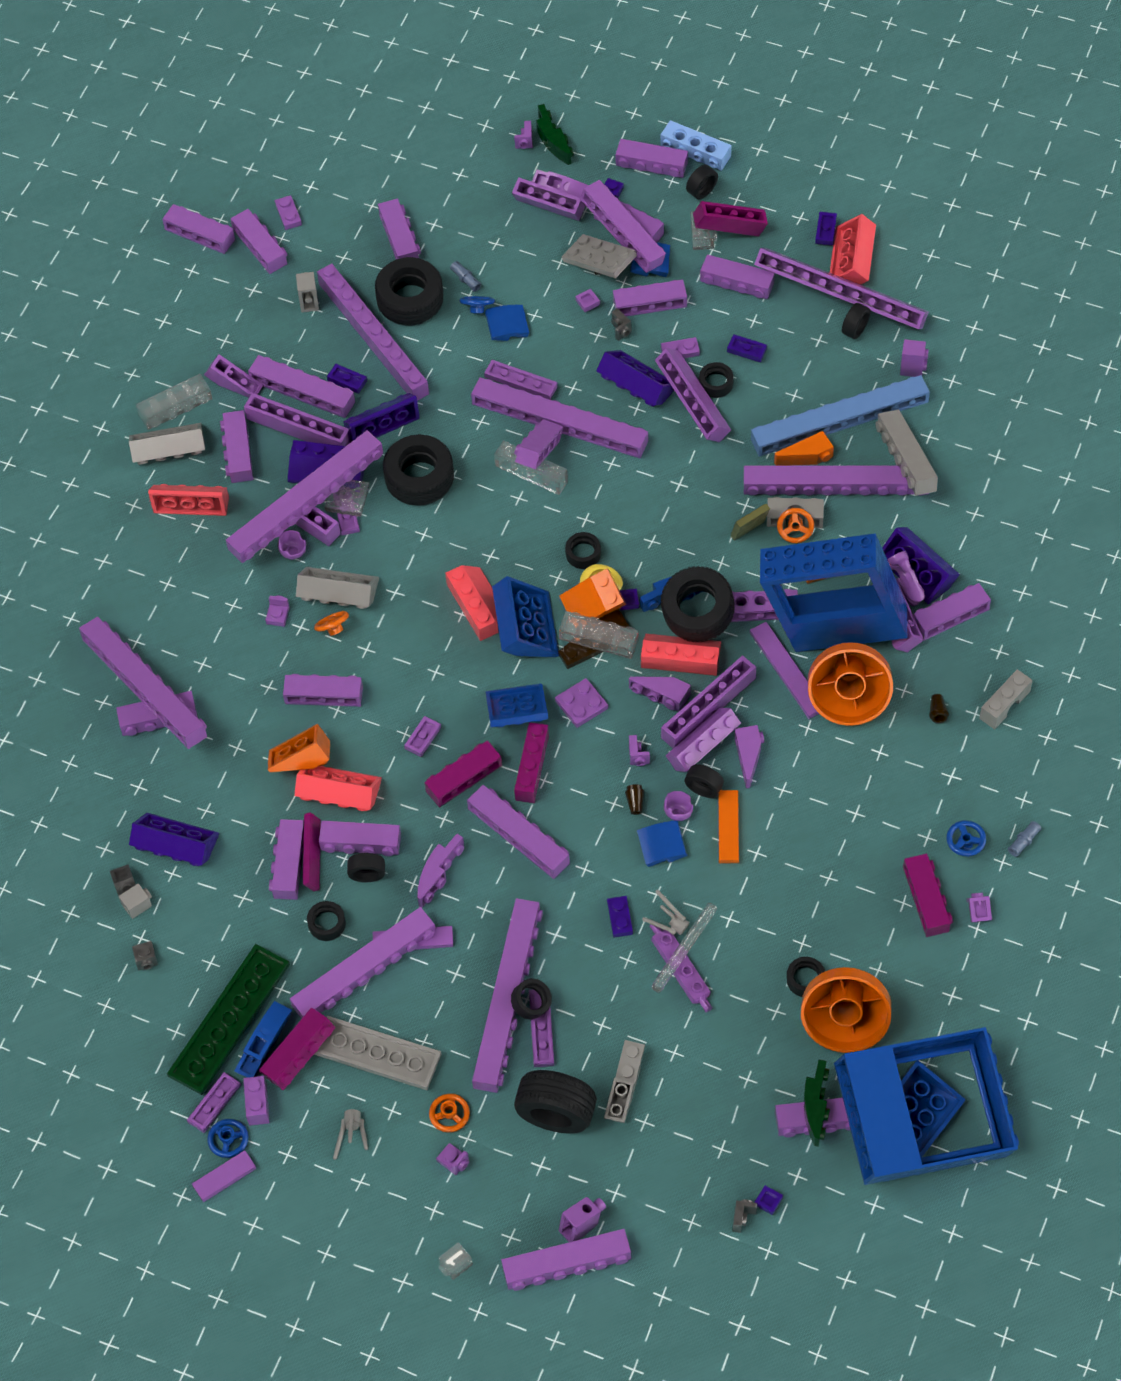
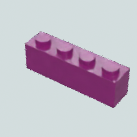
M701 201L693 213L695 228L760 236L768 224L764 209Z
M529 722L514 789L515 801L535 804L549 739V728L546 724Z
M488 740L483 744L480 743L468 754L461 755L453 764L446 765L438 774L431 775L424 782L426 792L440 808L501 767V756Z
M927 853L905 858L903 869L926 937L949 932L953 920L951 913L946 911V898L944 894L941 895L940 893L941 884L939 878H935L933 860H929Z
M311 1007L259 1071L267 1080L284 1090L336 1027L327 1017Z

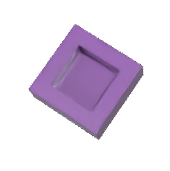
M591 289L575 296L576 302L584 312L600 305V300Z

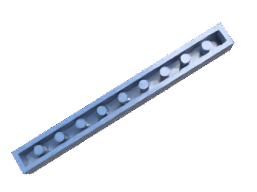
M921 375L910 377L907 380L894 382L891 385L876 388L867 393H860L848 399L844 398L832 404H825L817 409H810L798 415L775 420L770 424L757 426L751 429V441L760 457L782 450L821 431L828 435L878 419V413L898 409L903 411L928 403L930 391Z

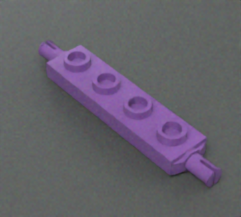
M650 924L649 927L655 934L652 936L651 941L692 1004L700 1003L705 1012L710 1011L713 1007L707 998L711 992L674 935Z

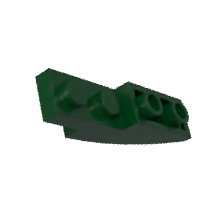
M545 104L538 105L539 119L536 120V127L540 139L555 157L567 165H571V157L574 154L572 147H568L567 134H563L561 128L556 129L555 123L551 122V112L546 110Z
M819 1059L815 1078L806 1077L804 1092L806 1126L814 1146L819 1147L820 1140H824L826 1128L823 1127L824 1120L828 1121L830 1109L826 1108L827 1100H824L826 1088L822 1087L823 1081H828L830 1069L826 1068L827 1061Z

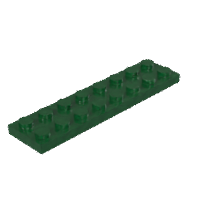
M255 944L167 1072V1076L202 1095L289 967V961Z

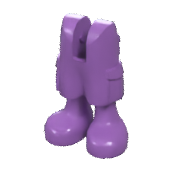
M902 551L890 557L888 563L891 569L896 570L900 575V578L897 580L908 603L914 607L925 598L924 589L919 584L915 571L911 568L906 551Z

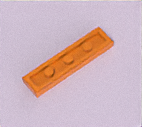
M720 790L718 794L719 863H739L738 790Z

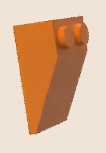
M605 569L587 578L559 596L575 630L627 605L609 569Z
M316 724L270 749L267 770L269 772L314 769L317 766H323L330 759V740L321 727Z

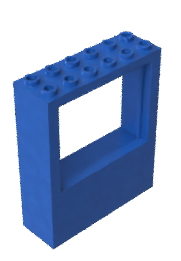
M876 533L760 549V584L795 652L825 649L841 643L865 644L908 638L907 604ZM860 573H868L873 585L793 596H787L781 585Z
M986 1027L845 1053L834 1063L864 1185L1005 1158L1018 1150L1019 1140L1013 1131V1117L1008 1112V1099L1002 1090V1076L997 1071V1057L992 1052V1038L990 1033H987ZM969 1051L993 1143L920 1158L897 1064Z

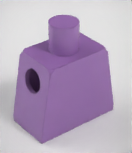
M585 1197L562 1213L558 1231L568 1242L580 1240L597 1226L600 1213L606 1209L605 1203L600 1198L592 1202L588 1197Z

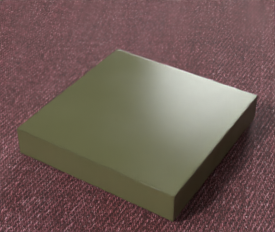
M763 504L736 521L731 532L732 539L735 541L764 523L770 510L769 506Z

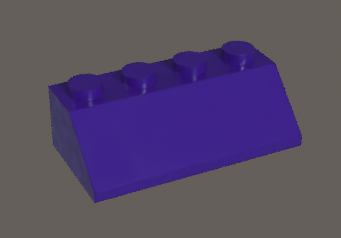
M622 350L604 352L596 370L601 374L602 378L614 381L617 387L621 389L626 388L631 391L630 394L632 396L641 397L645 400L646 404L653 407L662 405L674 392L673 387L664 375Z
M411 393L400 395L396 399L384 402L380 406L368 409L357 416L343 421L344 427L350 430L351 442L366 430L377 438L420 419L417 397Z
M293 440L289 456L287 481L291 483L301 482L346 446ZM365 470L360 471L350 482H346L341 487L360 491Z
M896 527L882 547L887 560L897 553L906 551L911 568L915 571L918 582L924 589L925 598L923 600L927 604H931L949 590L960 575L908 527ZM892 570V572L900 578L898 572L896 570Z
M145 813L132 823L129 845L134 846L135 849L140 851L148 850L158 856L165 855L175 861L183 860L190 862L193 866H202L209 860L219 837V832Z

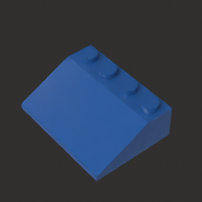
M506 576L492 586L502 651L514 656L558 657L549 591Z
M916 1060L900 1079L921 1158L966 1099L919 1060Z

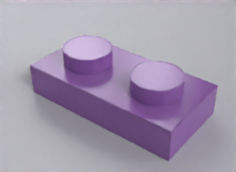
M291 195L274 200L285 230L302 225Z
M696 337L661 343L662 352L669 348L679 351L683 358L700 356Z
M424 716L405 743V749L422 757L441 729V724Z

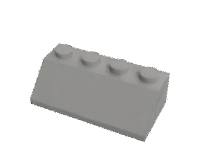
M201 423L129 435L128 441L132 462H137L138 465L148 463V460L152 459L163 461L168 456L180 458L185 453L197 455L201 454L202 450H205Z
M305 567L297 575L296 597H301V600L304 601L316 599L320 603L337 602L340 606H349L351 604L356 605L357 608L366 609L374 601L379 577Z

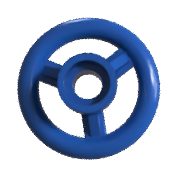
M468 296L460 298L459 301L461 304L470 305V313H484V306L493 304L495 299L485 296Z
M972 821L956 822L947 832L948 846L953 852L961 856L976 855L982 851L986 844V834L983 828ZM965 826L974 828L979 833L980 838L973 837L967 832ZM959 828L961 836L958 838V842L954 844L952 836L954 831ZM973 844H978V846L975 849L971 850L973 848Z
M224 1119L214 1124L210 1129L207 1138L208 1146L219 1157H235L246 1148L249 1135L246 1127L241 1122L235 1119ZM225 1125L236 1126L237 1128H239V1130L234 1132V1129L231 1126ZM215 1133L219 1136L220 1141L223 1142L222 1151L214 1144ZM242 1137L240 1146L229 1152L230 1144L235 1139Z

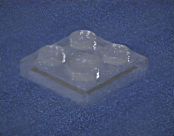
M357 480L346 482L337 492L327 497L325 511L361 517L370 487L369 482Z

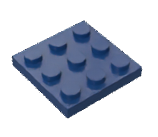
M542 683L485 691L491 727L500 728L505 725H521L526 722H541L548 719Z

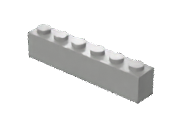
M900 410L878 413V421L875 423L876 430L881 433L883 443L887 444L889 453L893 455L896 466L900 467L901 474L906 478L909 489L913 490L915 496L936 492L938 476Z

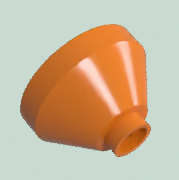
M860 643L834 645L823 651L810 667L808 673L810 701L822 717L833 723L847 726L867 723L878 717L891 700L893 694L891 668L886 659L870 646Z
M847 967L831 969L816 976L806 987L801 1003L802 1024L808 1035L824 1048L842 1053L865 1050L878 1043L886 1034L891 1022V999L881 981L870 973Z

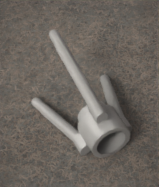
M656 890V894L675 913L674 915L665 906H660L672 918L669 922L671 928L645 917L642 920L666 930L672 935H675L676 932L682 935L690 922L659 890Z
M349 1109L344 1112V1119L341 1120V1128L334 1151V1160L338 1157L345 1128L348 1130V1143H352L353 1131L360 1127L364 1149H368L364 1119H361L360 1111Z

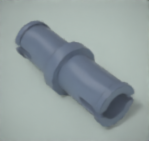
M459 261L451 264L450 269L459 277L462 283H466L473 292L479 290L481 283L472 276L470 270H466Z
M1035 821L1030 822L1028 827L1023 832H1020L1017 835V839L1008 847L1009 853L1015 857L1019 856L1021 851L1032 843L1035 835L1041 831V826Z

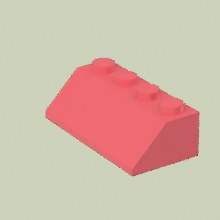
M863 214L836 227L830 266L831 274L860 285L869 281L876 224Z
M161 484L153 485L148 491L154 513L227 516L229 502L227 487Z
M461 565L446 572L447 586L479 640L482 641L499 633L493 590L481 568Z
M646 633L642 645L641 668L717 676L721 641L692 642L691 640L687 641L676 636Z
M317 766L314 769L300 770L297 773L294 796L300 797L301 800L305 801L318 800L321 804L334 803L342 808L350 806L355 807L359 811H368L375 804L382 777Z

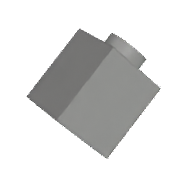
M139 883L118 896L121 905L132 919L152 907L150 898H152L147 888L142 889Z

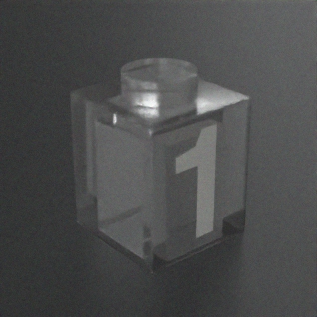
M458 1242L439 1257L440 1266L438 1267L444 1276L449 1275L454 1280L470 1268L473 1263L471 1256Z

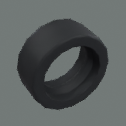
M706 164L701 165L689 177L686 184L687 192L696 199H703L715 187L718 181V173Z
M855 303L844 319L842 333L857 339L869 321L870 308L860 303Z
M720 362L709 363L701 369L699 382L709 397H723L730 393L733 388V372L726 364ZM712 374H720L727 378V382L720 386H712L705 380L706 377Z
M587 532L572 535L567 540L565 546L567 561L578 569H586L591 565L597 564L601 556V545L597 537ZM578 544H589L594 548V553L582 558L575 556L572 553V549Z
M695 764L690 767L684 782L694 793L703 797L714 798L718 796L724 780L714 769L701 764Z
M373 853L355 854L347 860L348 877L354 881L364 883L378 881L385 876V860L382 856Z
M323 901L313 905L308 911L307 923L313 937L322 941H330L343 933L346 922L344 912L338 904L331 901ZM332 912L338 917L336 926L329 930L318 929L314 921L321 913Z
M799 957L788 967L787 985L790 991L797 996L802 997L807 986H801L795 982L794 974L796 970L807 967L813 969L817 975L825 972L822 964L812 957Z
M533 978L522 981L514 988L511 994L513 1009L524 1019L532 1020L539 1018L549 1009L552 1001V995L546 984ZM525 988L533 989L540 995L542 1003L539 1009L532 1010L522 1002L521 992Z

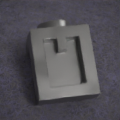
M618 308L613 310L611 322L616 328L615 336L619 341L627 337L632 331L631 321Z
M128 864L110 871L118 896L136 885Z
M152 941L132 946L138 970H149L153 966L158 965Z
M748 1199L736 1200L732 1232L741 1233V1227L746 1226L747 1214H756L757 1203H753V1201Z

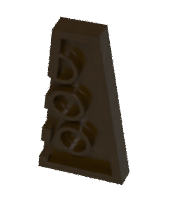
M619 609L596 620L560 649L558 654L566 668L569 669L633 638L634 633Z

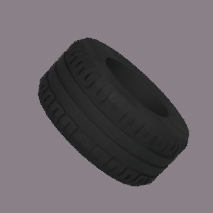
M414 257L396 259L381 269L375 280V294L380 312L388 320L401 325H417L431 319L438 313L443 303V285L439 271L431 263ZM409 285L424 289L420 294L413 297H402L395 294L398 289Z
M421 434L404 437L396 441L384 456L383 472L385 484L391 495L401 502L409 505L433 503L441 499L453 484L454 468L452 455L446 445L437 438ZM414 463H427L434 467L431 473L423 477H410L403 473L405 468Z
M703 566L688 567V569L685 568L680 570L679 573H675L664 586L661 594V608L665 622L675 635L684 640L703 642L716 638L717 635H721L727 629L733 619L735 603L731 587L726 578L716 570L709 569L708 567L704 568ZM693 592L709 593L716 600L713 609L699 617L684 614L680 609V605L683 599Z
M534 1070L526 1073L521 1078L514 1107L517 1114L528 1123L553 1132L571 1134L582 1132L590 1126L597 1097L594 1090L588 1084L573 1076L556 1071Z

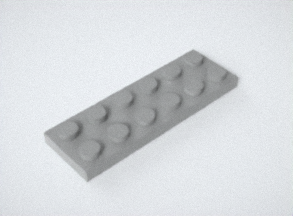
M327 1016L336 1028L314 1055L428 1090L442 1055L441 1051Z

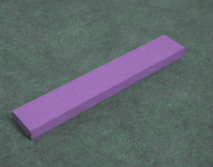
M764 622L750 629L751 636L807 718L810 719L818 715L819 713L815 710L809 698L808 681L768 623Z

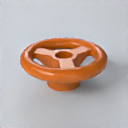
M790 508L784 511L778 518L777 530L785 541L801 543L812 535L814 520L806 510ZM792 514L788 519V527L783 530L784 519ZM798 514H801L804 517H806L809 523V528L803 526V519ZM793 523H798L799 525H798V526H793L792 524H793ZM792 531L805 533L798 538L788 536Z
M340 611L326 616L315 624L314 630L318 632L327 630L330 636L336 635L343 631L341 623L348 619L349 613L347 611Z
M456 1094L439 1096L432 1102L429 1109L431 1123L442 1132L460 1130L466 1125L470 1117L468 1103L464 1098ZM455 1101L459 1102L463 1107V1118L457 1115ZM443 1102L440 1107L441 1112L435 1114L437 1106ZM444 1118L452 1119L457 1124L454 1126H444L438 1120Z

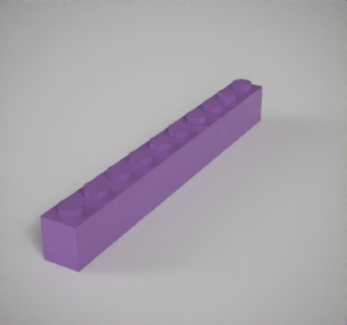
M760 248L754 264L853 304L860 303L875 313L916 329L923 328L929 311L768 248Z
M331 263L317 271L321 288L406 393L415 395L417 401L429 395L428 381Z
M479 378L471 393L472 405L534 425L539 424L545 419L562 425V434L637 458H641L648 443V431L643 428H636L624 422L611 420L609 417H602L590 411H583L574 406L561 404L556 400L552 401L540 395H533L506 384L502 385L493 382L490 379Z
M366 430L226 539L228 550L241 563L251 559L261 548H265L270 541L279 537L288 527L295 525L302 516L309 514L315 506L323 503L329 495L337 492L346 482H350L356 474L364 471L374 460H378L383 454L382 443Z
M744 466V494L749 495L914 494L913 490L909 489L906 478L902 476L899 466Z
M97 616L79 628L82 640L187 749L207 738L205 722L201 718L198 719L190 707L187 708L181 697L174 695L169 685H164L161 677L158 674L155 675L148 664H144L137 653L134 654L127 642L123 643L119 634L113 632L106 621L103 622Z
M518 898L515 900L472 1079L473 1089L498 1093L499 1086H503L504 1074H502L503 1067L507 1068L509 1056L506 1054L507 1050L512 1048V1030L515 1031L517 1027L516 1012L511 1004V994L514 988L524 981L525 975H529L530 964H528L529 957H533L534 946H532L533 939L537 940L539 928H536L537 922H541L543 915L539 902Z

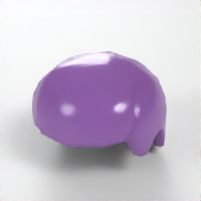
M284 531L278 539V550L283 557L290 560L300 558L305 553L306 540L301 538L298 531Z
M682 791L668 793L664 801L666 815L675 821L688 819L693 812L694 806L691 804V797Z

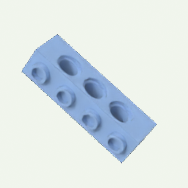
M671 120L660 134L661 146L688 151L689 158L721 171L731 157L730 144Z

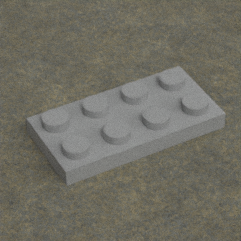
M582 234L563 254L562 259L563 262L617 278L634 260L637 253L633 249Z

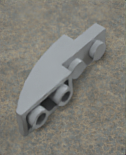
M628 1040L624 1041L604 1119L625 1123L639 1077L645 1044Z

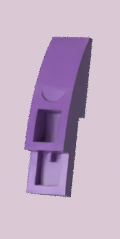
M536 170L532 180L534 183L581 198L583 188L589 186L569 177Z
M456 834L445 848L438 844L429 856L418 885L417 898L421 908L426 903L428 904L432 901L434 893L438 889L443 888L446 883L445 871L452 865V860L462 854L464 840L459 834Z

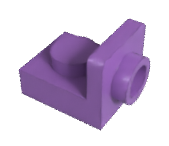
M524 121L521 135L514 136L516 149L533 148L531 121Z
M280 595L269 596L270 605L265 620L266 624L285 627L290 609L288 599Z
M629 735L630 765L644 766L645 764H650V752H642L641 742H637V735Z
M982 892L971 894L972 898H966L967 902H969L971 922L992 920L989 896H983Z
M450 1143L436 1158L438 1163L454 1175H457L459 1171H464L469 1164L468 1153L466 1151L461 1152Z

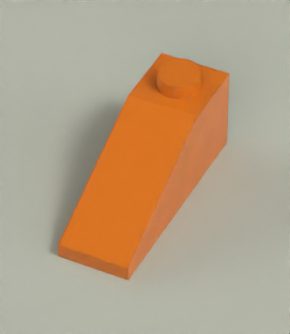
M821 431L776 452L774 464L776 466L816 465L821 462H827L833 457L834 446L825 433Z

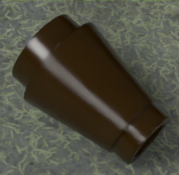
M934 694L931 697L929 717L934 723H943L947 720L949 713L943 696L941 694Z
M629 785L626 787L625 795L630 813L633 815L641 814L644 798L642 785Z

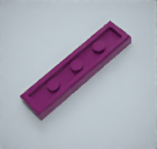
M309 812L304 815L303 885L315 892L320 889L319 837L321 820Z

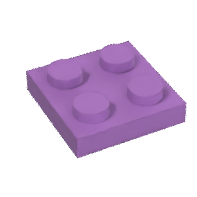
M587 678L555 697V702L576 728L608 709V704Z

